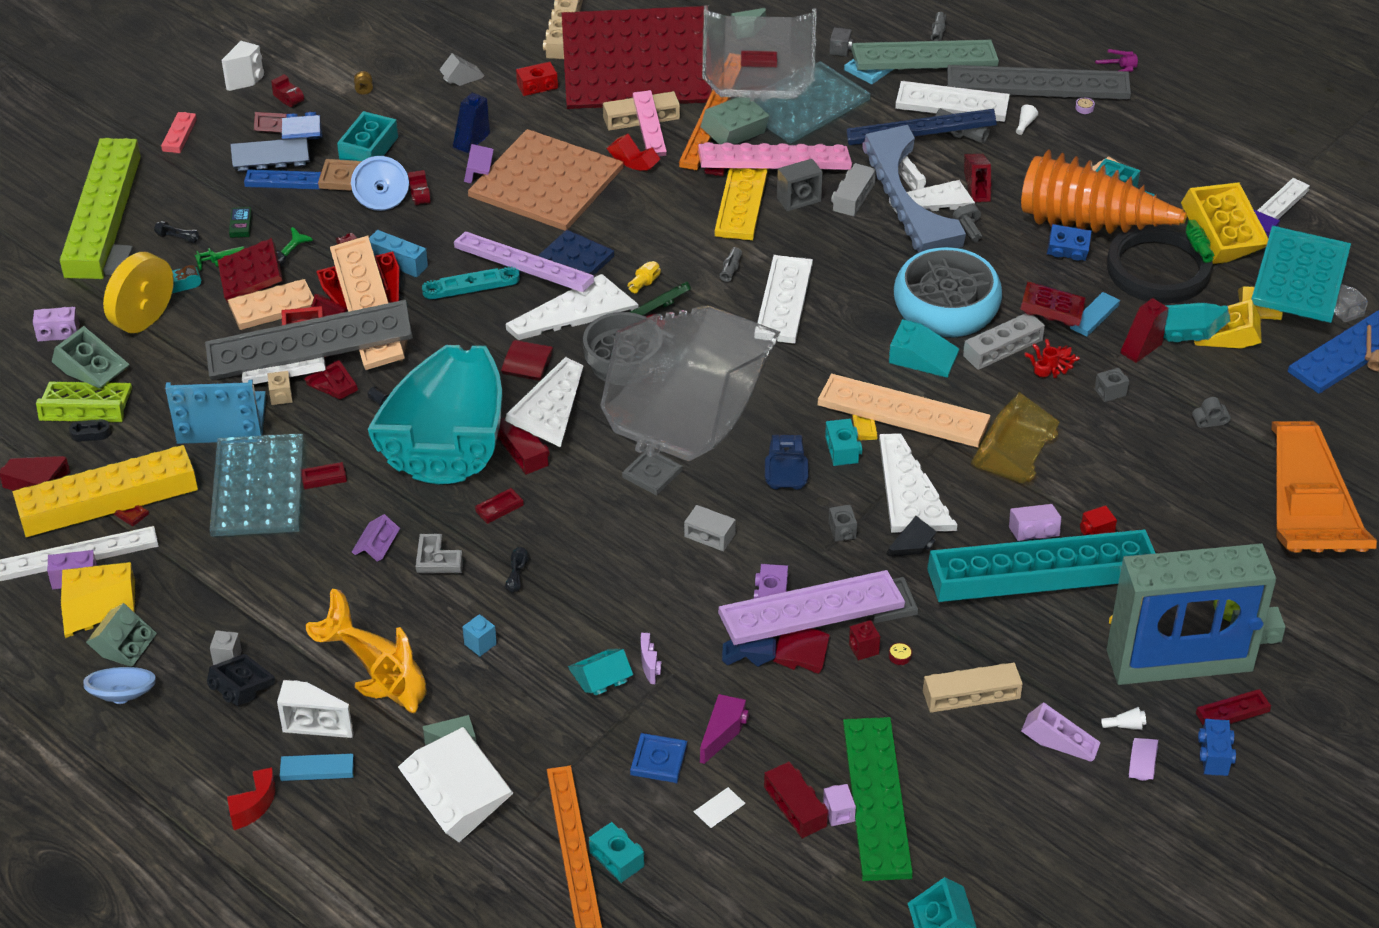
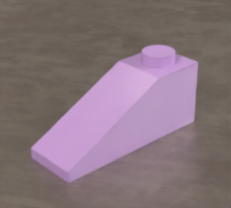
M1044 702L1027 715L1021 731L1040 745L1091 762L1095 759L1100 745L1098 740Z

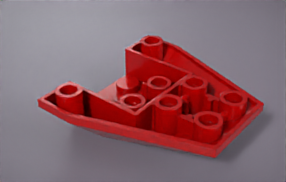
M393 251L374 256L388 303L399 301V266ZM333 266L316 271L321 287L329 298L347 308L336 267Z

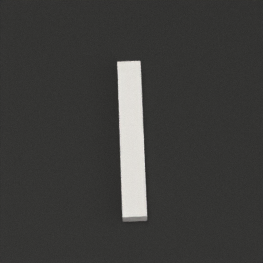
M154 526L1 559L0 581L47 571L48 555L93 550L96 560L159 547Z

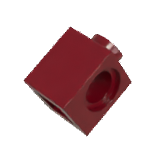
M871 620L850 626L849 646L858 661L879 655L880 635Z

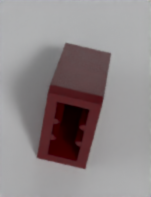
M983 153L964 154V174L969 195L974 202L991 201L990 162Z
M1154 298L1143 304L1136 314L1120 353L1137 363L1162 345L1169 308Z
M67 457L10 458L0 470V479L3 488L15 491L46 481L63 478L70 474Z

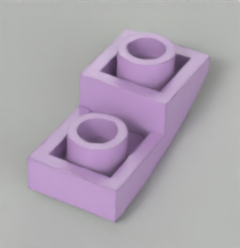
M641 633L642 667L650 684H655L656 675L661 674V661H657V651H654V643H650V633Z
M1134 738L1129 778H1136L1142 781L1154 779L1158 740Z

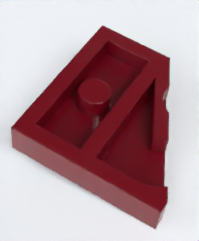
M340 360L325 367L324 371L315 372L304 378L308 386L338 399H342L358 390L356 383Z

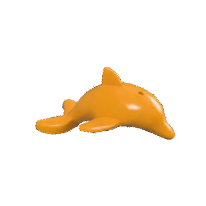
M332 589L327 618L319 622H308L306 624L308 635L317 642L342 640L352 650L372 678L355 682V688L364 696L372 698L389 697L400 706L405 707L410 713H416L418 705L426 696L427 685L421 669L413 660L409 639L401 627L396 628L395 644L379 635L354 628L346 596L340 590Z

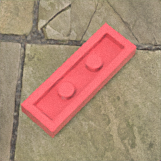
M187 112L177 113L161 145L163 152L181 153L197 120L196 114Z

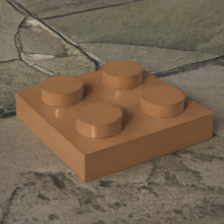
M326 159L318 181L319 188L351 191L352 174L362 161Z

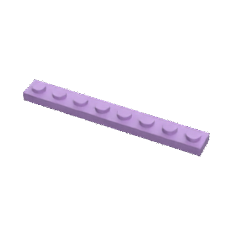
M466 231L454 241V246L457 249L509 267H515L520 271L577 291L584 292L594 282V276Z

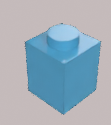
M480 614L463 626L464 645L478 656H482L497 644L495 626Z

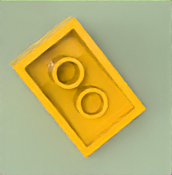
M1250 299L1229 305L1230 321L1210 339L1194 340L1195 345L1245 348L1261 343V319L1253 301Z

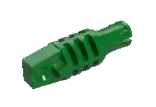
M1188 220L1185 232L1192 247L1196 252L1200 253L1204 262H1211L1215 255L1210 248L1211 242L1196 220Z

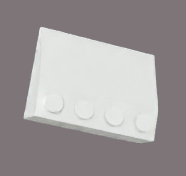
M464 727L416 750L398 766L444 832L458 842L464 839L513 794V791Z

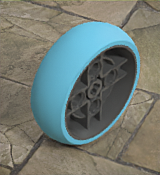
M933 248L914 255L902 266L895 280L894 298L897 308L905 320L923 324L941 337H961L975 333L991 322L1001 304L1002 287L994 268L981 256L958 248Z

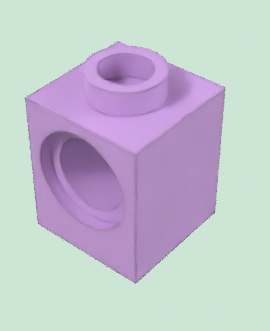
M848 784L825 788L823 803L828 808V819L831 826L855 822L856 806Z

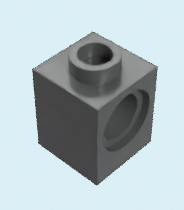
M1115 368L1098 373L1094 389L1102 400L1107 402L1127 395L1129 379L1120 368Z
M851 505L829 508L828 523L835 542L856 538L857 521Z

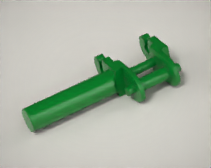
M244 246L217 253L211 251L210 248H208L207 252L203 253L196 251L197 255H195L199 271L202 270V261L211 260L218 267V259L244 249Z

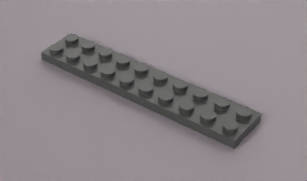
M948 65L947 87L1010 95L1059 96L1065 98H1112L1122 100L1130 99L1131 95L1129 72L965 65Z
M402 300L206 341L205 345L209 377L212 381L240 375L247 371L293 364L412 339L413 337L407 302Z

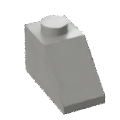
M451 53L440 68L445 81L459 86L484 77V74L477 66Z

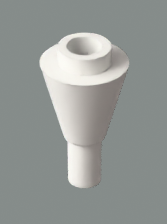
M1024 105L1021 107L1019 126L1016 130L1017 134L1022 135L1025 128L1038 116V111L1034 106Z
M1139 707L1119 714L1116 717L1101 719L1102 728L1118 726L1120 728L1142 730V725H1146L1145 712L1140 711Z

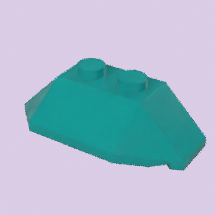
M1208 303L1165 305L1169 309L1163 338L1168 342L1210 339L1230 321L1228 306Z

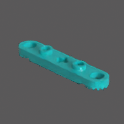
M507 266L508 268L504 267V269L499 270L496 268L440 278L437 281L430 280V282L426 281L422 285V293L425 298L436 299L514 285L519 282L520 273L515 267L511 266L509 268Z

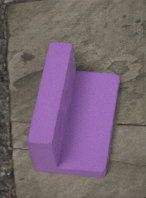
M471 144L464 182L472 183L474 172L489 174L493 155L492 148Z
M385 514L369 522L352 553L356 555L365 550L376 561L381 560L400 528Z

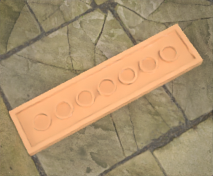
M368 236L330 247L348 312L388 303ZM400 341L359 350L365 370L405 358Z
M835 374L830 375L818 398L819 406L974 447L979 446L991 416Z

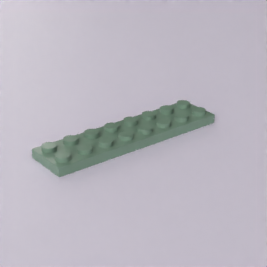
M991 40L852 43L851 46L857 70L864 71L872 69L948 68V65L998 66L999 62Z

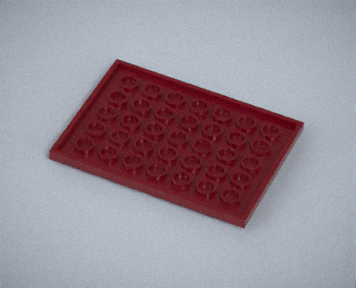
M704 6L561 12L567 109L602 108L604 102L633 98L634 92L651 90L652 95L675 92L679 104L707 103L712 90Z

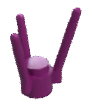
M1108 49V52L1123 56L1120 59L1095 61L1096 64L1120 63V66L1125 69L1119 71L1132 72L1133 68H1136L1138 64L1137 55L1133 54V51L1125 52Z

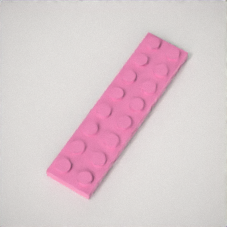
M710 142L698 144L701 167L778 169L808 159H813L820 169L851 170L852 166L847 146L840 144L834 146H825L823 144L807 146L805 144H798L797 146L787 144L769 145L767 143L760 145H751L749 143L733 145L731 143L713 144Z

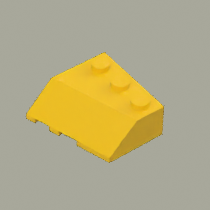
M131 562L62 570L61 608L65 638L73 636V632L83 628L85 631L93 629V625L102 622L110 610L122 603L126 604L135 613V578Z

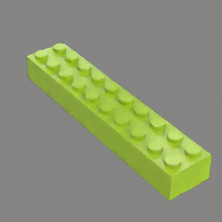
M99 139L60 258L64 278H104L103 268L114 245L141 157L137 139Z

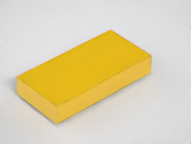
M852 414L853 425L857 428L858 432L857 440H877L875 420Z

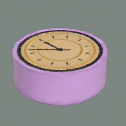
M1080 98L1076 101L1075 108L1079 113L1089 114L1094 110V101L1089 98Z

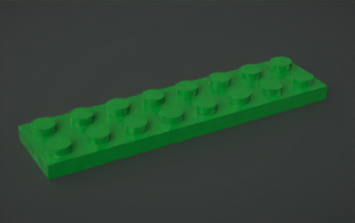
M891 718L843 719L851 794L856 806L855 826L862 881L912 879V866Z

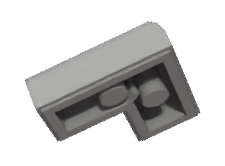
M420 534L416 571L417 573H462V550H441L442 534Z

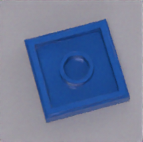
M641 733L630 769V775L677 783L687 749V741Z

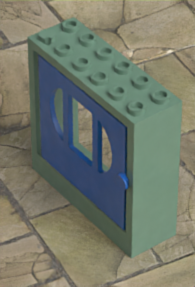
M1263 544L1123 557L1106 649L1117 684L1252 672L1276 582V576ZM1230 599L1240 606V613L1232 625L1220 631L1226 601ZM1218 600L1209 634L1180 636L1187 603ZM1178 604L1172 635L1170 637L1165 636L1158 630V622L1167 610Z

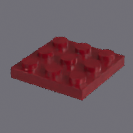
M272 238L218 259L224 298L227 303L228 299L251 294L283 281L276 246Z
M1027 281L1020 310L1029 315H1041L1047 320H1059L1068 326H1079L1082 319L1085 297Z

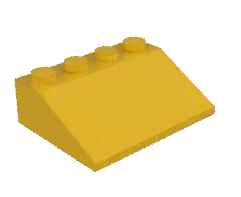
M1240 183L1190 188L1181 201L1189 220H1196L1211 242L1210 248L1215 255L1213 257V264L1230 262L1267 246L1269 238Z

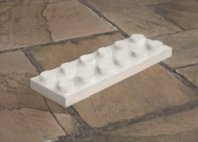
M901 81L896 108L937 113L941 108L953 114L994 108L996 121L1005 122L1010 94Z
M773 256L755 331V339L785 343L796 342L813 259Z

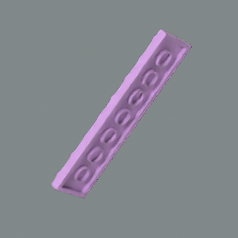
M885 570L719 606L718 613L733 644L737 645L904 608L905 601L889 572Z

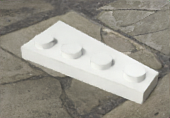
M960 180L907 192L916 203L931 211H939V208L950 207V210H956L959 206L975 204Z

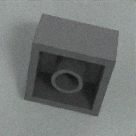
M813 159L778 168L777 199L786 211L821 202L822 170Z

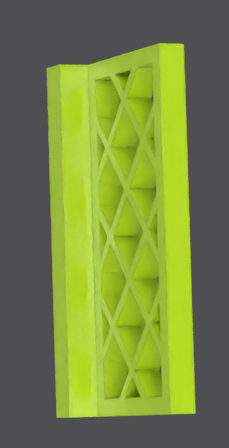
M49 382L42 399L38 398L36 402L39 421L103 419L108 422H122L124 419L123 410L132 390V384L107 383L102 388H97L85 382ZM53 389H61L57 392L53 391ZM66 394H69V396H67V397H65V398H62V397H61V396H64V395H66ZM110 395V397L106 399L102 398L104 396Z

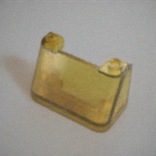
M1019 392L997 415L974 455L971 464L978 469L1020 483L1030 482L1036 474L1033 463L1047 440L1052 441L1057 435L1058 431L1056 428L1060 422Z

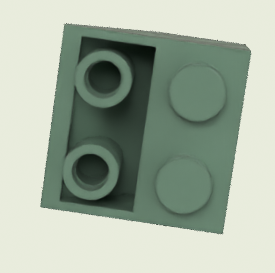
M122 603L108 612L86 643L103 658L131 667L157 633L126 604Z

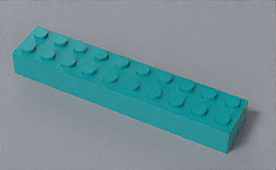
M1146 530L931 550L927 570L938 602L1118 584L1123 557L1156 553Z

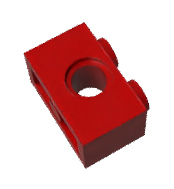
M551 62L516 69L517 85L523 96L558 88L557 72Z

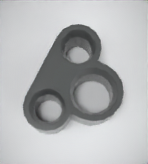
M1216 397L1205 399L1201 407L1196 408L1192 412L1193 419L1199 428L1224 425L1231 420L1226 406L1221 404Z

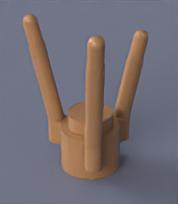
M1368 325L1365 359L1368 360V367L1371 370L1379 371V350L1371 353V325Z

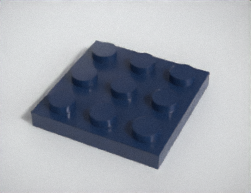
M566 230L538 256L594 276L614 257V250Z

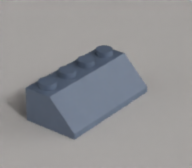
M307 138L231 144L233 168L238 169L240 172L247 171L251 167H257V170L268 169V166L274 165L276 168H286L287 164H294L295 167L306 166V163L310 162Z

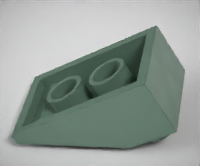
M85 326L56 346L52 358V363L65 374L97 388H102L129 367V364Z

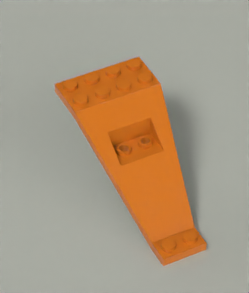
M1272 421L1271 430L1276 434V537L1290 552H1302V549H1311L1313 552H1323L1324 549H1333L1336 552H1345L1347 549L1367 552L1369 549H1376L1377 540L1364 528L1319 425L1314 421Z

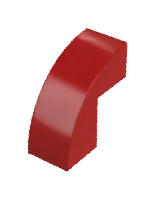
M629 134L617 138L606 148L616 160L622 161L623 165L635 170L651 169L660 160L653 147L640 152Z
M272 767L253 771L255 791L227 796L233 830L243 828L255 822L270 807L275 795V780Z

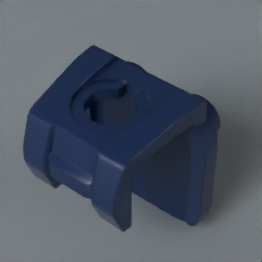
M772 435L769 456L765 458V481L772 489H779L781 487L801 489L808 482V459L804 456L802 435Z

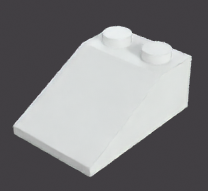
M283 680L277 701L283 732L353 738L349 704L308 682Z

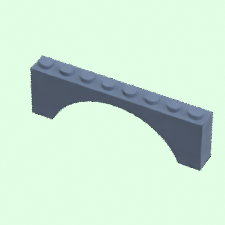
M904 125L866 134L865 142L862 145L863 151L869 156L870 164L875 168L877 178L883 184L884 192L889 195L891 205L898 213L899 221L903 222L905 232L912 240L913 248L917 249L918 253L933 248L963 247L966 233L959 220L942 217L926 210L916 203L902 186L898 168L903 159L913 151L915 140L909 126Z

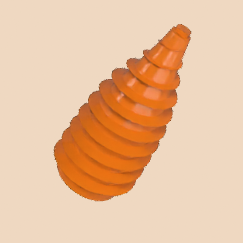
M1050 149L1046 151L1043 157H1034L1028 168L1022 190V211L1034 214L1037 224L1044 223L1048 218L1051 227L1052 224L1058 225L1062 220L1063 226L1072 227L1076 222L1077 228L1084 230L1091 224L1092 231L1097 233L1105 225L1107 232L1111 234L1118 225H1121L1122 231L1126 233L1133 225H1137L1138 229L1142 230L1146 225L1157 227L1158 225L1184 224L1187 218V213L1183 209L1158 199L1157 194L1152 196L1145 192V185L1140 189L1133 186L1132 176L1126 182L1119 180V170H1117L1110 177L1106 175L1105 165L1096 172L1093 170L1091 160L1088 161L1085 167L1079 166L1077 156L1070 164L1066 163L1064 153H1061L1058 159L1054 160L1052 159Z

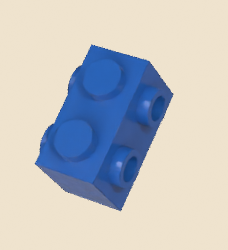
M1052 224L1047 254L1054 257L1072 258L1077 261L1086 260L1091 231Z
M1205 719L1203 728H1199L1198 741L1202 743L1200 761H1203L1204 774L1228 776L1231 763L1235 764L1236 750L1232 749L1231 746L1234 743V730H1230L1229 720Z

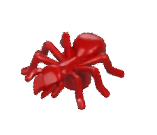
M1045 339L1046 348L1043 349L1042 356L1039 347L1033 344L1039 361H1035L1032 354L1027 352L1024 354L1031 359L1034 366L1033 371L1040 377H1047L1052 371L1053 377L1057 378L1060 374L1059 370L1066 374L1069 369L1073 368L1074 362L1080 359L1079 356L1075 357V354L1070 357L1071 347L1068 349L1067 346L1062 349L1061 346L1058 348L1050 347L1049 339Z

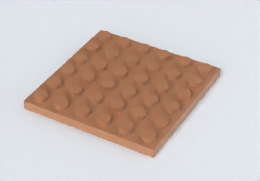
M527 129L490 167L489 174H483L468 190V196L566 231L624 168L623 162Z

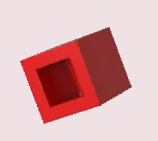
M1102 506L1083 513L1080 529L1083 535L1114 533L1117 519L1107 506Z

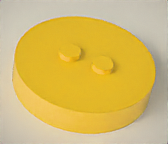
M138 252L126 258L112 274L105 290L103 305L108 321L128 333H138L144 331L158 320L166 309L173 290V272L170 265L165 260L149 252Z

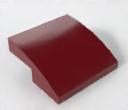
M514 340L505 357L501 369L502 374L541 381L546 366H549L553 347Z
M809 628L779 635L776 656L773 661L793 670L799 665L819 674L823 667L830 634Z

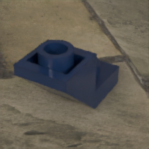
M764 638L734 645L732 640L723 643L722 661L726 665L747 657L758 667L771 661L776 656V640L774 638Z

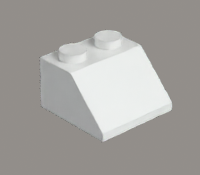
M240 41L222 59L226 90L231 91L253 86L264 76L262 55L258 45Z

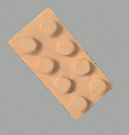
M305 279L228 299V303L239 329L242 330L282 319L281 310L311 307L314 297Z

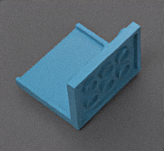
M248 380V383L171 385V382L166 383L165 389L177 444L262 441L266 392L255 391L253 380Z

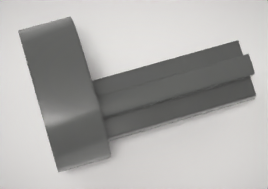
M968 204L957 208L953 212V218L959 220L970 239L976 243L982 238V235L974 222L980 218L981 212L975 204Z

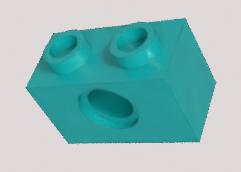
M851 419L826 421L825 438L833 466L858 463L859 454H862V444L860 441L857 442V428L853 427Z
M613 822L589 837L590 853L621 883L644 867V851L638 843L634 844L628 838L627 833L622 828H618Z

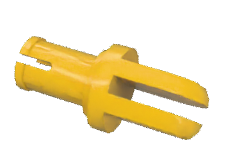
M652 261L640 267L635 273L636 277L628 283V289L632 293H637L644 285H650L661 273L659 264Z

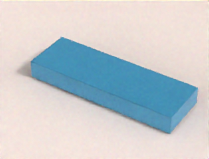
M1102 292L1083 311L1080 325L1070 326V329L1089 336L1119 306L1120 300Z
M354 755L281 757L280 780L353 778Z

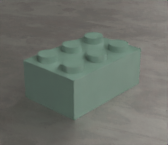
M745 94L706 109L700 127L717 143H731L735 145L765 133L770 115Z

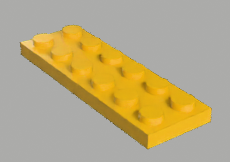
M729 168L715 227L716 237L753 240L769 168Z

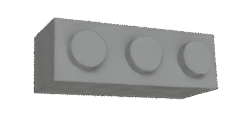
M855 163L851 170L847 171L844 181L841 180L837 192H833L831 198L833 211L850 216L856 215L875 185V168Z

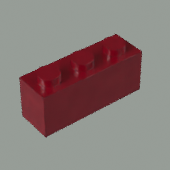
M506 417L500 419L497 437L525 475L547 467L550 453L548 447L540 442L539 437L505 421Z
M790 761L764 773L765 790L801 838H805L827 827V817L829 815L827 806L818 800L812 786L805 783L800 770L795 769Z

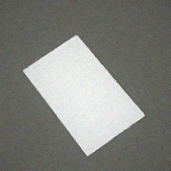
M726 788L693 812L712 828L746 803L732 790Z

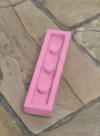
M651 90L634 92L633 101L645 149L653 147L658 156H666L667 151Z

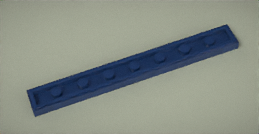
M992 108L848 128L847 137L848 145H855L865 142V135L868 133L904 125L909 126L913 136L993 126L997 125L995 110Z

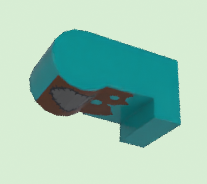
M193 265L185 266L183 269L172 270V293L196 288L201 284L199 271Z

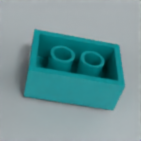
M363 111L337 143L339 160L364 161L370 157L384 156L398 138L397 120Z

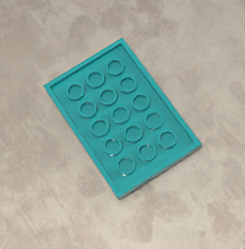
M1272 226L1251 299L1254 305L1331 323L1351 243Z

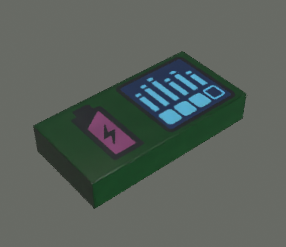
M251 207L232 208L229 227L230 238L249 237L252 216Z

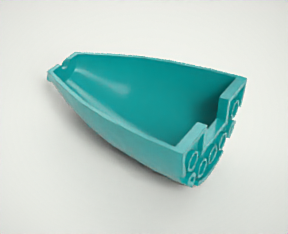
M445 345L409 372L393 389L368 428L374 447L378 452L381 451L388 459V464L399 472L403 470L413 475V479L435 484H449L466 480V477L474 473L477 474L486 466L495 449L502 408L500 374L486 346H472L470 350L466 351L460 345Z

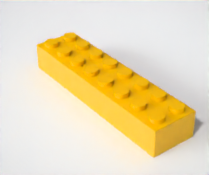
M182 445L150 453L149 455L131 458L123 462L109 464L101 468L87 470L75 475L65 476L60 479L46 481L38 485L24 487L12 492L25 536L29 537L113 514L116 510L123 511L134 508L137 505L142 506L196 491L198 488L194 470L185 447Z

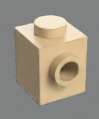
M288 371L267 373L271 405L292 403Z

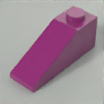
M718 694L700 747V763L705 764L740 733L742 724H747L749 710H746V700Z

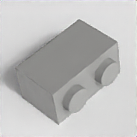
M696 505L684 522V537L724 551L735 536L736 519Z

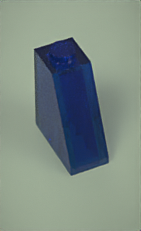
M473 92L461 101L453 141L454 148L466 153L470 152L471 144L478 145L490 135L487 98Z

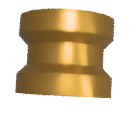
M365 71L358 72L354 76L356 92L359 94L370 93L373 88L372 76Z

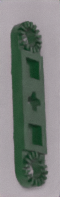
M688 281L684 282L681 286H676L630 312L644 315L660 305L666 307L674 303L673 298L690 290L691 286Z

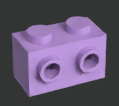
M62 307L34 310L33 326L37 342L67 339L78 331L79 320L76 308Z
M1053 504L1010 509L1009 528L1017 541H1029L1030 539L1038 538L1048 539L1060 536L1061 516Z

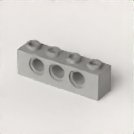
M1025 313L966 340L963 356L979 370L1042 341L1045 325L1034 315Z

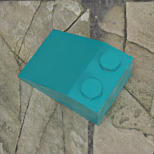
M902 319L890 344L889 363L948 378L958 356L959 348L923 324Z

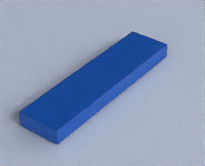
M247 170L244 184L245 187L320 189L318 181L321 172Z

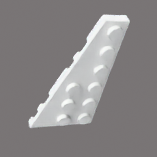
M600 274L594 278V282L584 292L572 289L506 323V330L517 340L541 335L542 331L553 329L557 331L561 330V326L571 324L573 327L589 323L606 314L629 309L632 311L638 307V304L603 274Z
M565 357L506 414L505 421L561 447L583 365Z
M880 434L879 442L891 533L902 532L915 516H918L936 531H957V523L949 516V510L941 503L939 494L926 473L923 474L920 469L921 465L912 456L911 449L901 434Z

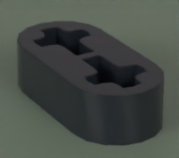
M103 419L77 421L69 427L71 438L77 442L104 440L111 435L109 422Z

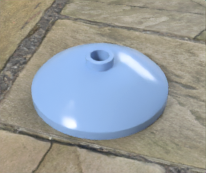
M374 156L367 158L355 168L352 174L351 188L355 198L360 204L372 210L384 211L392 209L404 200L408 192L409 180L405 169L400 163L389 157ZM382 186L383 190H377V187Z
M117 667L91 673L85 677L83 683L84 689L91 695L105 701L123 704L148 692L155 685L156 677L151 671L145 669Z

